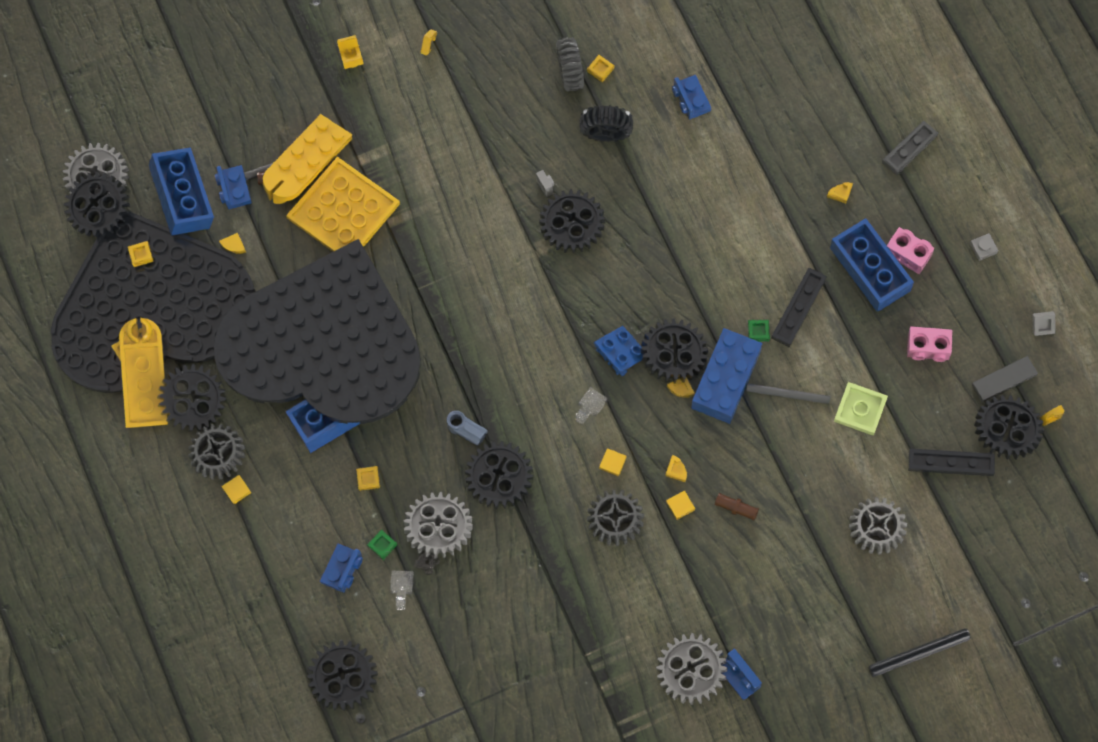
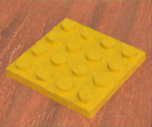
M337 157L286 217L334 252L357 239L360 240L364 247L397 209L400 201Z

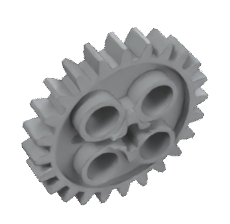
M89 143V149L81 146L82 152L74 150L76 156H69L71 163H65L68 170H63V174L67 176L63 178V181L66 183L67 191H69L68 188L75 189L74 181L79 183L80 176L87 178L88 173L95 176L96 172H99L101 177L104 172L109 177L112 175L116 178V181L119 180L122 183L121 186H127L126 181H124L129 179L126 173L129 169L127 166H124L126 161L121 159V153H116L114 147L109 150L108 144H105L103 148H101L100 143H97L96 148H93L91 143ZM94 160L92 165H86L88 161ZM113 166L112 170L105 171L106 167ZM96 188L94 195L98 194L101 189Z
M432 492L431 498L428 499L423 495L422 502L417 499L415 500L416 507L413 505L409 506L410 512L405 513L404 534H408L407 542L412 541V548L418 546V553L425 550L426 557L430 553H434V558H437L438 553H441L443 558H445L446 552L454 555V548L461 551V544L467 545L466 538H471L470 531L473 529V524H471L472 516H468L469 509H464V502L458 504V497L451 500L450 494H448L444 498L442 492L439 493L438 497H435ZM426 513H432V514H433V515L430 516V517L424 516V514H426ZM452 514L454 517L446 518L445 515ZM430 532L431 535L424 536L422 535V533ZM446 533L452 534L451 537H444L443 535Z
M691 633L690 639H687L683 634L682 641L680 642L675 637V645L667 643L669 650H661L665 657L658 658L662 665L657 666L656 669L662 673L657 675L659 680H664L660 684L661 687H668L665 691L667 695L674 692L673 700L680 696L682 704H684L686 699H689L691 705H693L694 699H697L702 704V697L709 701L710 693L717 695L716 687L723 688L719 681L726 680V676L721 674L728 671L727 667L721 666L727 662L726 658H720L723 655V651H716L718 648L717 643L710 646V638L704 642L701 634L698 639H695L693 633ZM699 650L702 652V655L697 659L691 658V653ZM709 659V662L703 663L704 660ZM677 660L683 662L680 669L672 668L673 662ZM690 665H692L695 668L694 673H692L689 670L688 667ZM704 669H711L712 675L705 678L701 676V672ZM681 675L680 678L675 679V676ZM684 680H693V685L690 688L682 687Z

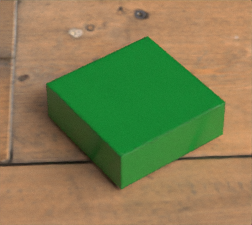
M748 320V338L758 342H769V320Z
M380 530L367 546L384 560L397 546V543L383 530Z

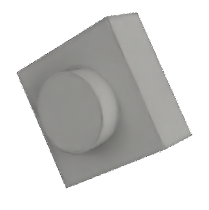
M543 170L537 172L536 180L545 197L552 195L554 182L551 176H546Z
M989 233L970 241L978 261L998 253V249Z
M1053 311L1033 314V334L1035 336L1055 334V313Z

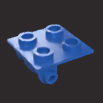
M624 326L594 342L597 348L596 351L603 356L605 361L609 360L608 365H613L612 368L616 371L617 375L624 376L628 372L626 369L642 361V356L644 355L640 353L641 345Z

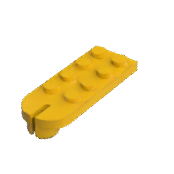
M320 114L265 171L263 187L269 200L273 198V203L283 204L298 197L352 140V134Z
M137 318L125 323L119 334L126 428L168 425L166 421L168 414L161 415L165 408L158 407V404L163 402V400L157 398L158 395L163 394V392L158 390L159 387L165 386L162 383L163 379H165L162 334L159 327L153 321L145 318H140L143 337H139Z

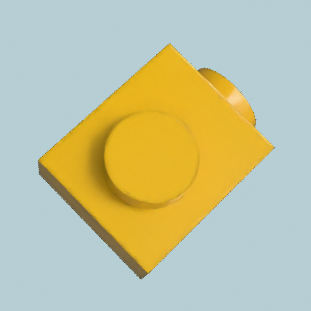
M355 35L337 40L345 69L364 64Z

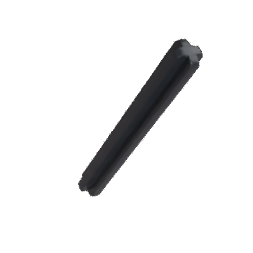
M967 628L938 638L871 664L868 667L872 677L891 671L968 641L971 638Z

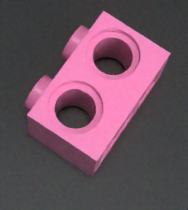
M900 227L887 244V247L898 262L917 274L921 273L934 251V247L928 241L920 240L911 231L903 230ZM897 242H904L906 246L901 247ZM921 252L924 256L918 257L914 253Z
M910 327L907 357H912L914 360L933 359L936 362L949 360L952 352V330ZM914 342H921L924 347L919 348L915 346ZM941 343L945 348L938 349L935 344Z

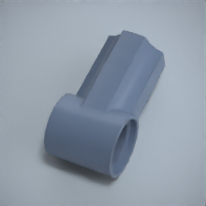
M452 411L447 416V428L451 433L460 435L476 446L483 442L488 430L465 417L460 411ZM459 419L462 423L459 426H454L451 424V421Z

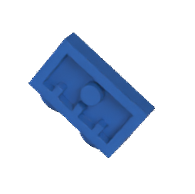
M696 75L683 80H679L678 77L674 78L673 94L675 97H679L681 111L683 114H687L689 120L711 111V106Z
M242 165L222 170L221 166H218V174H215L217 185L222 187V191L219 192L222 204L226 203L228 209L252 204Z
M338 543L320 583L343 593L346 588L349 589L354 579L352 575L355 569H359L363 560L360 550H353Z
M735 648L730 651L726 658L727 662L721 665L727 667L728 671L722 674L726 676V680L741 699L745 700L761 688L762 682Z

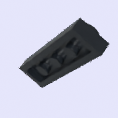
M811 268L807 269L771 339L788 347L791 346L827 279L826 275Z
M910 448L908 471L994 476L995 454Z

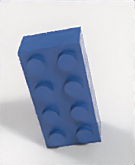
M191 148L152 154L149 169L171 235L210 229L214 216Z
M866 218L832 239L830 249L877 312L912 290L913 280Z
M723 328L692 400L691 409L730 424L761 353L762 343Z
M306 400L286 411L292 425L310 453L360 424H344L332 421L330 418L315 411Z

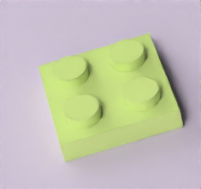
M848 382L834 422L874 436L888 396Z

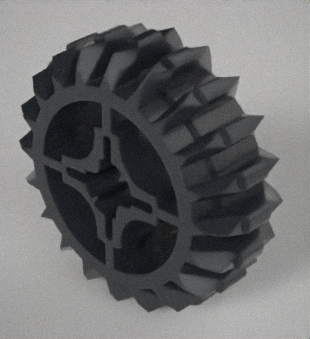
M595 105L594 108L589 107L583 110L579 120L580 132L583 133V136L588 137V139H595V141L617 142V140H624L632 134L633 130L632 115L629 111H625L624 108H619L618 106Z

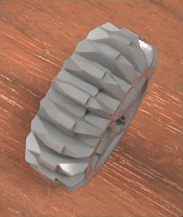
M878 497L874 498V503L868 498L865 501L866 505L860 502L858 505L859 509L854 508V515L850 516L849 520L853 523L849 524V529L854 530L850 536L858 537L855 540V544L857 545L862 542L861 549L865 550L866 546L869 547L870 554L873 553L874 549H877L878 555H881L882 549L889 553L890 547L896 549L898 547L897 543L903 542L901 536L906 535L907 531L903 528L907 527V523L902 521L905 519V514L898 515L901 508L897 507L894 509V501L888 505L886 504V498H883L882 503L879 502ZM872 511H880L885 513V515L879 516ZM863 516L867 518L869 524L865 532H863L861 527ZM890 520H893L895 526L893 536L889 534V529L887 528ZM874 524H882L881 528L877 527L872 529L874 527ZM879 536L882 541L873 540L870 537Z

